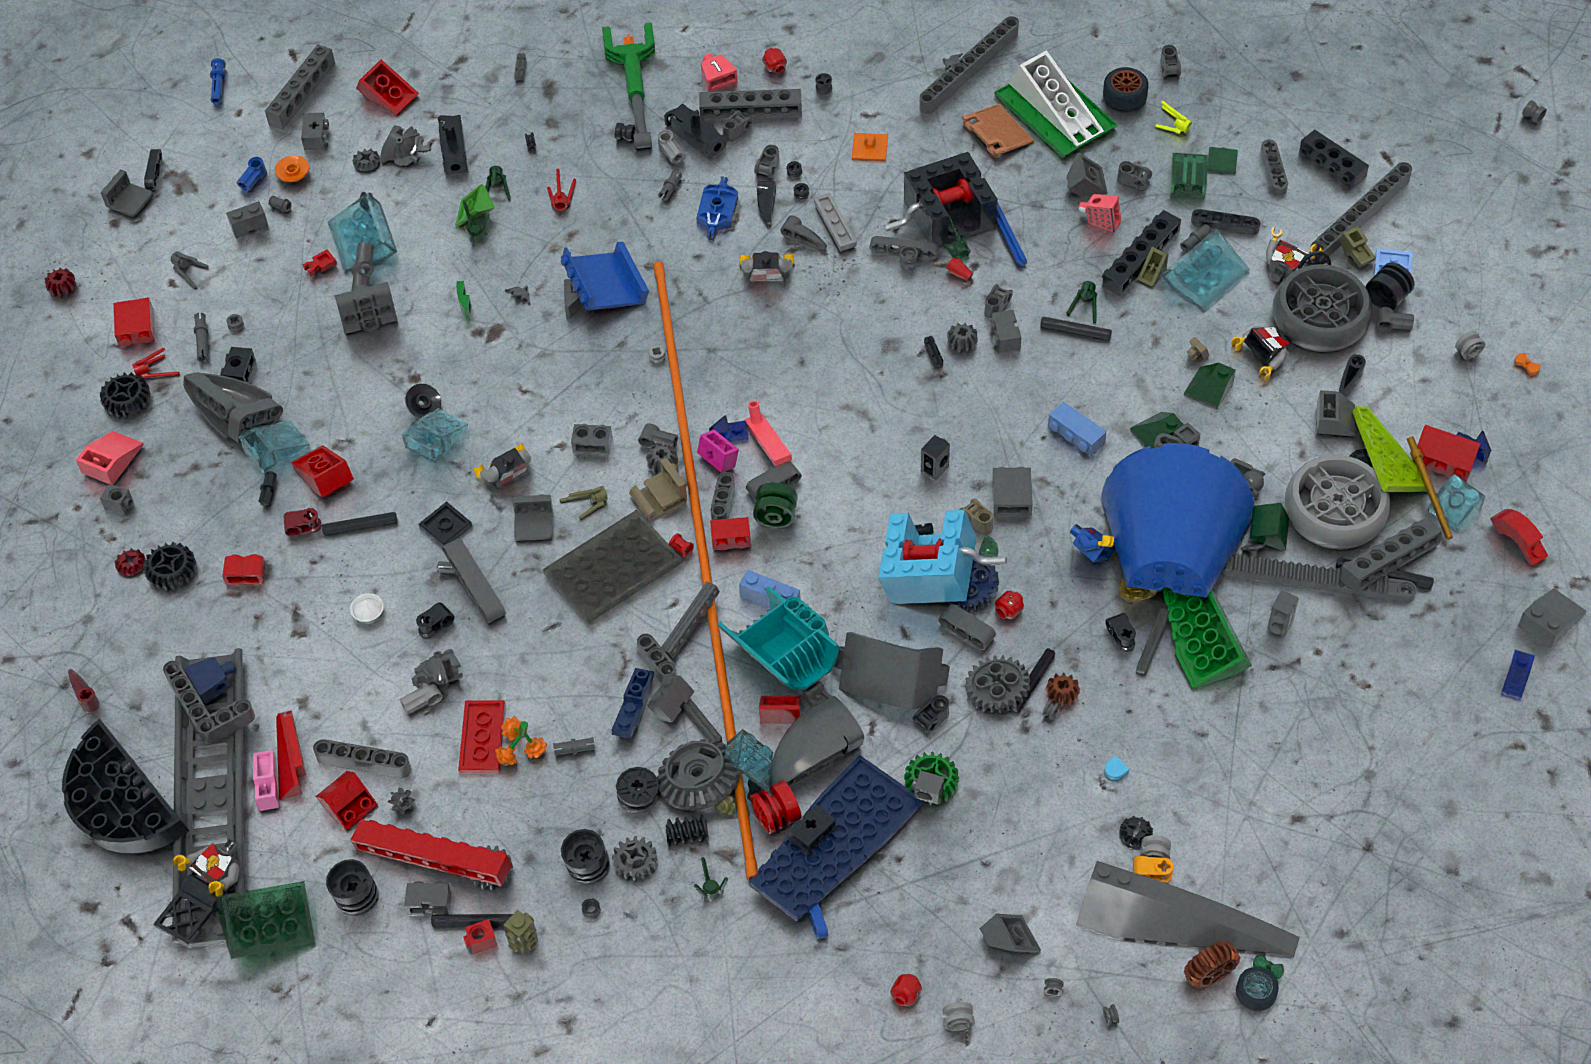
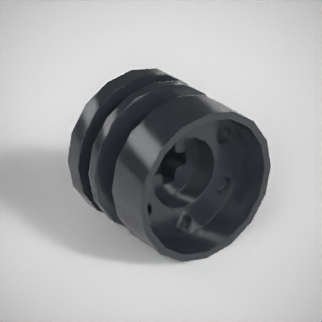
M1390 262L1386 263L1365 287L1368 290L1371 302L1379 309L1388 307L1394 310L1413 291L1415 282L1413 276L1405 267L1398 263Z
M580 829L570 833L563 840L561 856L571 878L584 884L594 883L603 878L608 871L610 860L599 834L593 830Z
M354 859L343 860L335 864L326 877L327 889L337 907L344 913L351 915L361 914L374 905L378 897L376 883L367 867L361 861Z

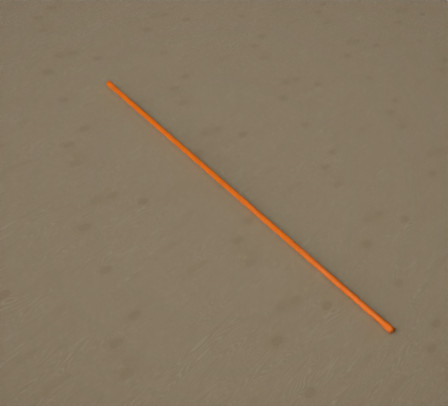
M658 261L653 264L658 288L702 583L704 586L706 581L712 583L665 282V269L663 262ZM714 599L712 605L707 609L727 746L733 750L740 767L739 780L734 788L745 857L747 881H749L750 878L753 879L758 873V866L754 854Z

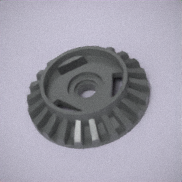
M700 739V741L693 740L684 745L682 744L675 751L672 750L669 753V758H664L662 761L663 765L658 769L659 775L657 778L659 791L667 803L678 809L695 811L712 807L728 797L738 783L740 767L733 750L727 748L726 744H718L716 740L707 742L705 739ZM703 754L712 755V756H715L716 758L713 759V758H710V757L705 756V755H703ZM679 765L678 778L672 779L674 771ZM696 771H703L702 775L698 777L693 776Z

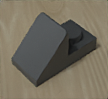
M564 279L566 318H571L584 307L580 302L578 293L572 286L571 279Z

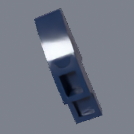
M634 669L623 695L624 701L611 729L612 735L631 739L634 730L638 729L650 694L654 671Z

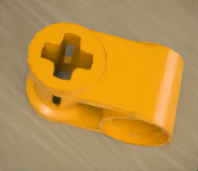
M1136 856L1133 859V873L1164 883L1172 880L1174 866L1170 859Z

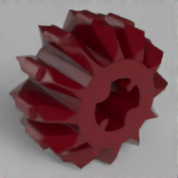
M61 267L58 270L53 269V272L47 273V277L44 278L47 291L53 296L58 295L60 298L64 294L68 296V292H74L73 289L76 287L75 276L67 268L64 270Z

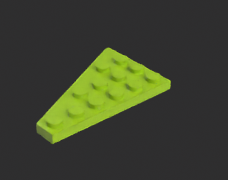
M1356 406L1352 413L1381 489L1384 492H1427L1417 465L1368 406Z

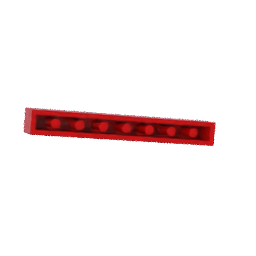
M361 819L350 839L357 851L499 886L503 885L512 866L507 854L503 851L497 850L495 852L483 846L474 847L462 841L459 843L451 841L446 837H433L429 833H416L411 829H400L392 824H379L375 820L367 821Z

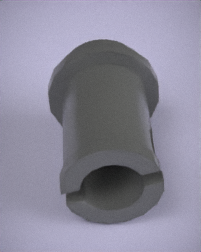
M271 196L268 201L271 207L278 208L282 212H289L292 207V203L288 199L283 200L276 196Z

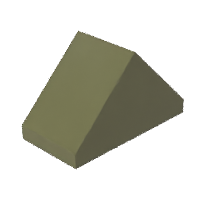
M1151 247L1137 280L1154 287L1167 270L1169 254Z

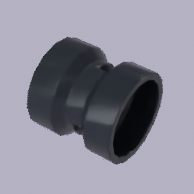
M618 122L615 127V139L622 140L624 138L627 141L633 142V133L636 131L635 125H624Z

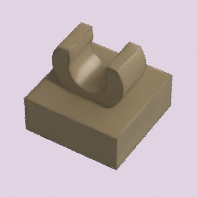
M1196 337L1189 341L1191 348L1187 351V354L1193 362L1199 356L1203 360L1210 356L1207 348Z

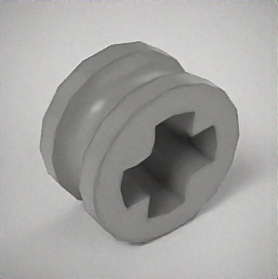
M660 345L652 346L649 349L650 361L653 363L663 362L665 360L664 347Z

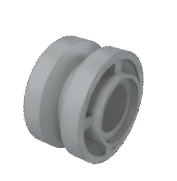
M1470 331L1457 340L1455 348L1458 352H1461V356L1464 359L1468 360L1479 355L1484 350L1486 343L1476 331Z
M1150 835L1142 839L1140 856L1170 859L1171 842L1169 839L1158 835Z
M955 1002L946 1005L942 1010L943 1017L945 1018L944 1026L947 1030L962 1031L973 1027L975 1024L974 1016L972 1015L973 1006L970 1003Z

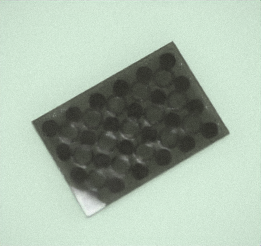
M635 510L545 567L543 573L589 624L680 565L682 558L639 511Z

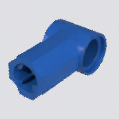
M253 157L248 161L249 167L236 182L246 192L250 191L259 179H263L267 175L266 167L260 157Z

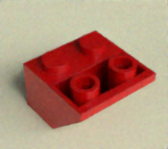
M350 771L343 773L315 796L326 812L345 830H348L378 805L356 773Z

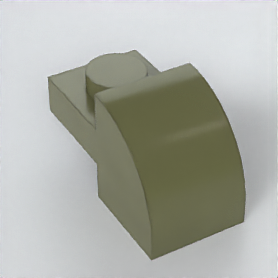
M1357 226L1343 233L1341 243L1347 258L1351 256L1358 267L1361 268L1373 262L1376 257L1366 244L1368 239Z

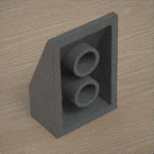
M1553 588L1535 600L1523 612L1518 626L1551 649L1587 611Z

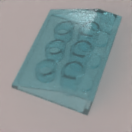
M366 193L328 221L345 273L352 271V267L355 265L359 242H368L374 245L372 265L385 261L397 252L381 203L369 193Z
M1216 228L1160 275L1171 289L1203 311L1250 269Z

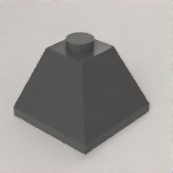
M1079 152L1066 176L1068 189L1080 197L1092 196L1094 194L1105 195L1108 192L1102 167Z
M996 913L979 928L983 934L984 941L991 947L1014 952L1039 953L1041 951L1022 915Z

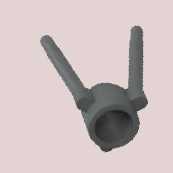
M179 251L174 252L170 260L174 265L173 269L178 271L193 288H197V286L181 268H186L189 262L201 267H209L207 264L197 261V258L185 255Z

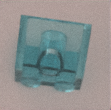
M1455 474L1437 493L1448 525L1457 532L1482 509L1486 497ZM1431 503L1428 506L1427 511L1436 516V513Z

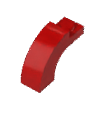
M1504 509L1490 518L1499 535L1505 534L1518 544L1530 566L1549 556L1540 541L1543 538L1542 534L1522 513L1513 509Z

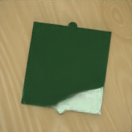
M1209 147L1207 171L1219 172L1220 174H1236L1238 150L1225 147Z

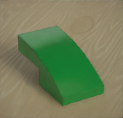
M457 281L456 288L460 309L465 319L470 320L472 308L470 296L466 295L464 281Z

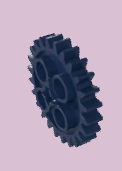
M973 560L968 593L973 592L974 594H967L966 601L950 602V605H958L960 608L965 607L967 612L969 607H973L976 610V605L983 608L984 601L990 604V597L995 598V592H998L999 577L998 572L995 570V565H982Z

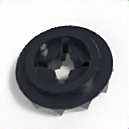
M1133 815L1129 819L1126 818L1120 826L1121 839L1133 847H1141L1142 839L1153 835V828L1150 822L1144 820L1143 817L1138 818ZM1139 826L1140 832L1134 837L1133 829Z

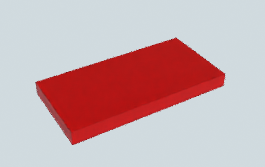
M465 700L458 767L459 774L500 773V763L496 757L497 753L495 750L502 747L503 730L501 725L504 724L505 700Z

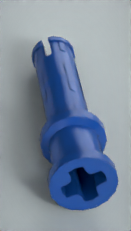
M215 58L211 61L212 70L210 71V77L212 79L210 101L213 104H220L222 101V80L225 78L224 68L226 67V62L223 59Z

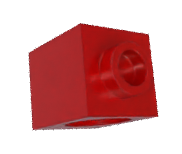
M489 919L465 927L467 935L463 936L466 947H471L473 955L498 946ZM480 935L483 936V938H481V939H478V940L475 939L477 936H480Z

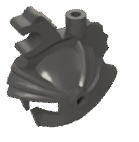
M394 125L382 147L380 161L381 163H386L393 160L395 165L401 167H408L413 162L417 164L420 157L416 156L418 152H430L432 143L428 142L426 146H423L424 139L419 138L420 133H417V129H413V126L404 132L402 127Z
M448 649L443 654L441 651H437L429 660H425L417 668H414L416 675L411 678L413 686L419 688L420 683H427L429 685L430 682L441 685V687H448L449 682L461 679L463 673L458 674V668L461 665L454 655V651Z

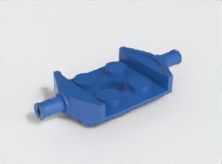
M724 176L721 177L720 184H709L703 189L696 220L697 224L708 229V239H710V236L711 239L714 238L716 230L732 226L731 220L736 199H738V191L734 187L727 186L728 178H724ZM715 202L721 203L719 205H714Z

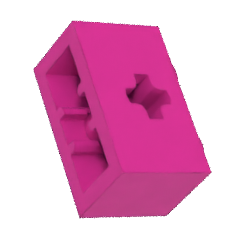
M715 430L700 435L697 453L721 473L735 468L739 452L737 447Z

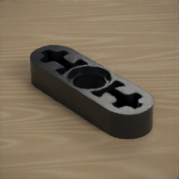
M161 149L150 150L144 177V186L147 190H156L162 165Z

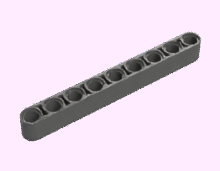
M1014 16L1005 18L920 94V111L924 114L934 112L1018 36V18Z
M1407 162L1397 164L1312 242L1311 246L1317 245L1315 251H1319L1322 248L1323 252L1328 256L1332 255L1342 245L1341 238L1343 233L1357 226L1361 228L1409 183L1412 166ZM1321 256L1319 261L1321 262L1325 256Z

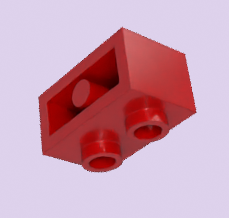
M748 517L710 520L713 550L751 547Z

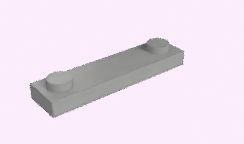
M828 193L814 198V204L839 250L843 251L856 247L857 241L831 194Z

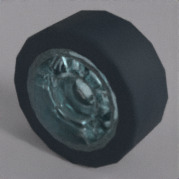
M1251 967L1244 970L1240 974L1236 986V996L1240 1003L1254 1011L1270 1008L1275 1003L1279 991L1275 975L1262 967ZM1255 987H1259L1260 991H1255Z

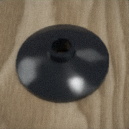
M421 383L412 386L407 391L405 404L413 416L420 419H430L439 412L441 397L435 388ZM419 401H422L424 403V406H421L419 404Z

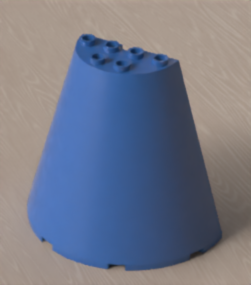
M1165 443L1163 447L1156 448L1148 446L1129 454L1115 465L1112 473L1105 480L1101 494L1128 587L1161 591V589L1168 587L1172 589L1173 593L1206 598L1249 527L1255 506L1250 484L1232 462L1223 456L1219 458L1209 453V449L1182 443Z

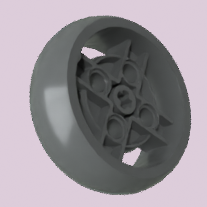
M1310 265L1292 272L1278 286L1273 298V316L1281 333L1288 336L1290 342L1296 346L1313 352H1335L1351 346L1366 332L1372 318V302L1364 284L1347 270L1332 265ZM1292 296H1295L1297 298L1295 309L1291 311L1287 301ZM1354 306L1358 316L1351 322L1348 317L1350 307Z

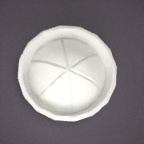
M373 593L359 595L351 603V615L362 624L375 623L382 615L384 608L383 600Z

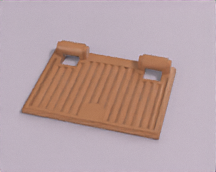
M999 103L962 116L963 125L971 133L975 132L987 145V151L994 158H998L1002 153L1034 142V139ZM975 119L977 122L972 124L970 120ZM999 144L1001 147L995 149L994 145Z

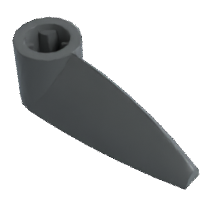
M790 215L780 229L781 234L790 240L824 251L827 248L825 242L811 229L802 225L801 220L794 215Z

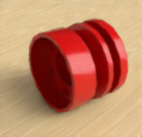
M784 780L770 786L771 796L764 789L760 791V795L758 793L751 795L755 816L768 834L775 832V827L778 830L783 828L781 818L788 825L802 819L796 797Z

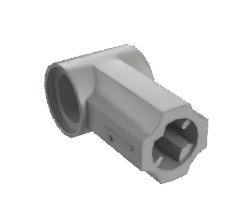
M669 130L660 131L658 134L659 150L666 154L671 163H680L685 158V154L674 140L673 133Z
M430 682L429 685L421 683L417 690L399 700L405 712L409 715L425 705H436L442 700L443 695L434 682Z

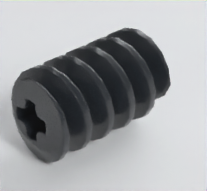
M703 814L700 815L699 821H697L695 815L692 816L691 822L688 821L686 816L683 818V823L680 822L678 817L675 818L674 824H672L670 818L667 819L665 827L668 845L670 839L673 840L674 844H677L678 838L681 839L682 843L686 842L687 837H689L691 842H694L695 836H697L699 841H702L703 835L709 840L707 820H705Z

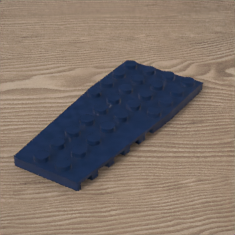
M859 755L820 794L809 808L812 810L818 805L835 818V831L808 857L789 843V835L787 834L779 848L771 853L769 860L760 866L758 873L753 879H749V886L788 916L798 921L884 846L923 805L924 800L914 798L912 791H909L908 788Z

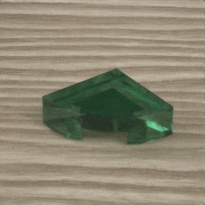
M985 535L979 549V554L998 557L999 549L994 539Z

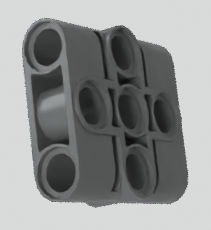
M388 282L373 286L361 284L356 286L353 291L334 295L345 334L363 329L371 332L378 329L379 325L398 321Z

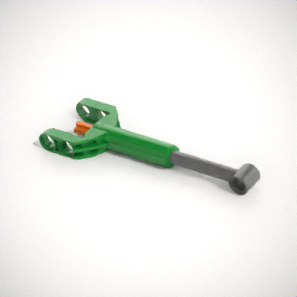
M652 22L644 24L645 44H634L633 36L630 37V34H628L627 37L623 38L624 45H616V47H613L611 28L609 26L602 27L605 57L615 63L624 64L629 100L633 104L636 133H633L635 149L652 147L651 132L646 131L642 102L645 98L640 64L648 60L655 53Z

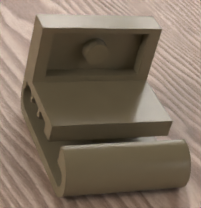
M667 458L660 461L661 473L644 481L645 488L639 490L637 485H635L629 492L648 521H653L683 506L687 502V481L683 476L680 477L674 463L671 464Z

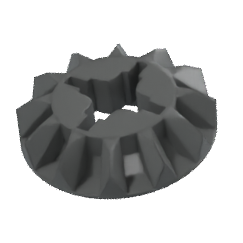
M364 148L362 152L357 151V154L353 155V165L358 170L369 171L379 165L380 156L377 151L372 149L367 151Z

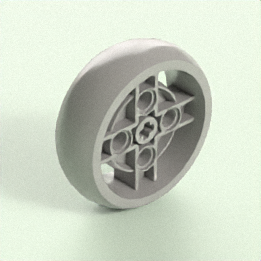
M1327 455L1305 463L1294 473L1286 488L1285 508L1292 526L1306 540L1323 548L1345 550L1362 546L1379 534L1389 516L1390 497L1388 492H1384L1381 489L1375 470L1368 464L1349 456ZM1307 487L1310 490L1309 504L1304 507L1299 493ZM1368 498L1371 499L1375 508V513L1370 518L1365 514L1366 500Z

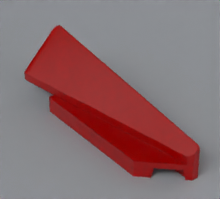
M292 710L278 713L276 716L280 800L301 795L302 790L299 777L306 775Z

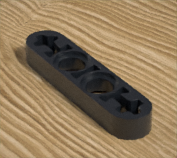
M1203 209L1194 210L1191 216V223L1197 227H1202L1206 224L1211 229L1250 235L1257 234L1261 225L1260 220L1255 217ZM1218 218L1221 222L1216 223L1213 219ZM1231 221H1236V222H1238L1239 224H1238V225H1232V224H1230V222H1231Z

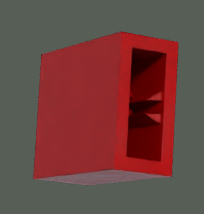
M149 297L113 303L114 333L119 347L155 341L154 312Z

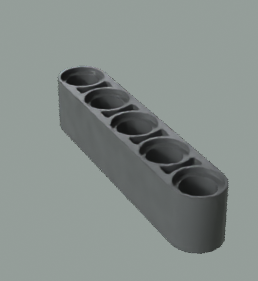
M461 538L443 545L442 550L486 622L489 624L506 615L503 605Z
M326 739L318 740L313 745L316 759L322 765L396 778H406L412 770L408 756L402 752Z

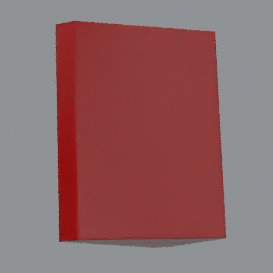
M761 696L759 703L760 724H793L801 715V696Z

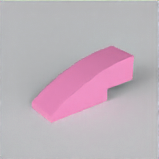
M274 750L253 753V781L258 811L279 808Z

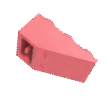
M111 431L87 445L76 459L81 473L113 485L144 444Z

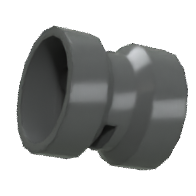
M1531 100L1524 107L1522 115L1526 118H1532V121L1538 124L1544 118L1547 109L1543 106L1539 107L1536 102Z
M905 246L900 251V266L905 271H912L918 265V251L915 247Z

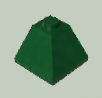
M1222 363L1202 366L1188 385L1184 395L1218 409L1234 383L1236 369Z
M1160 412L1132 426L1130 430L1145 447L1151 446V448H1155V439L1159 434L1165 433L1173 436L1174 432L1184 424L1174 413Z

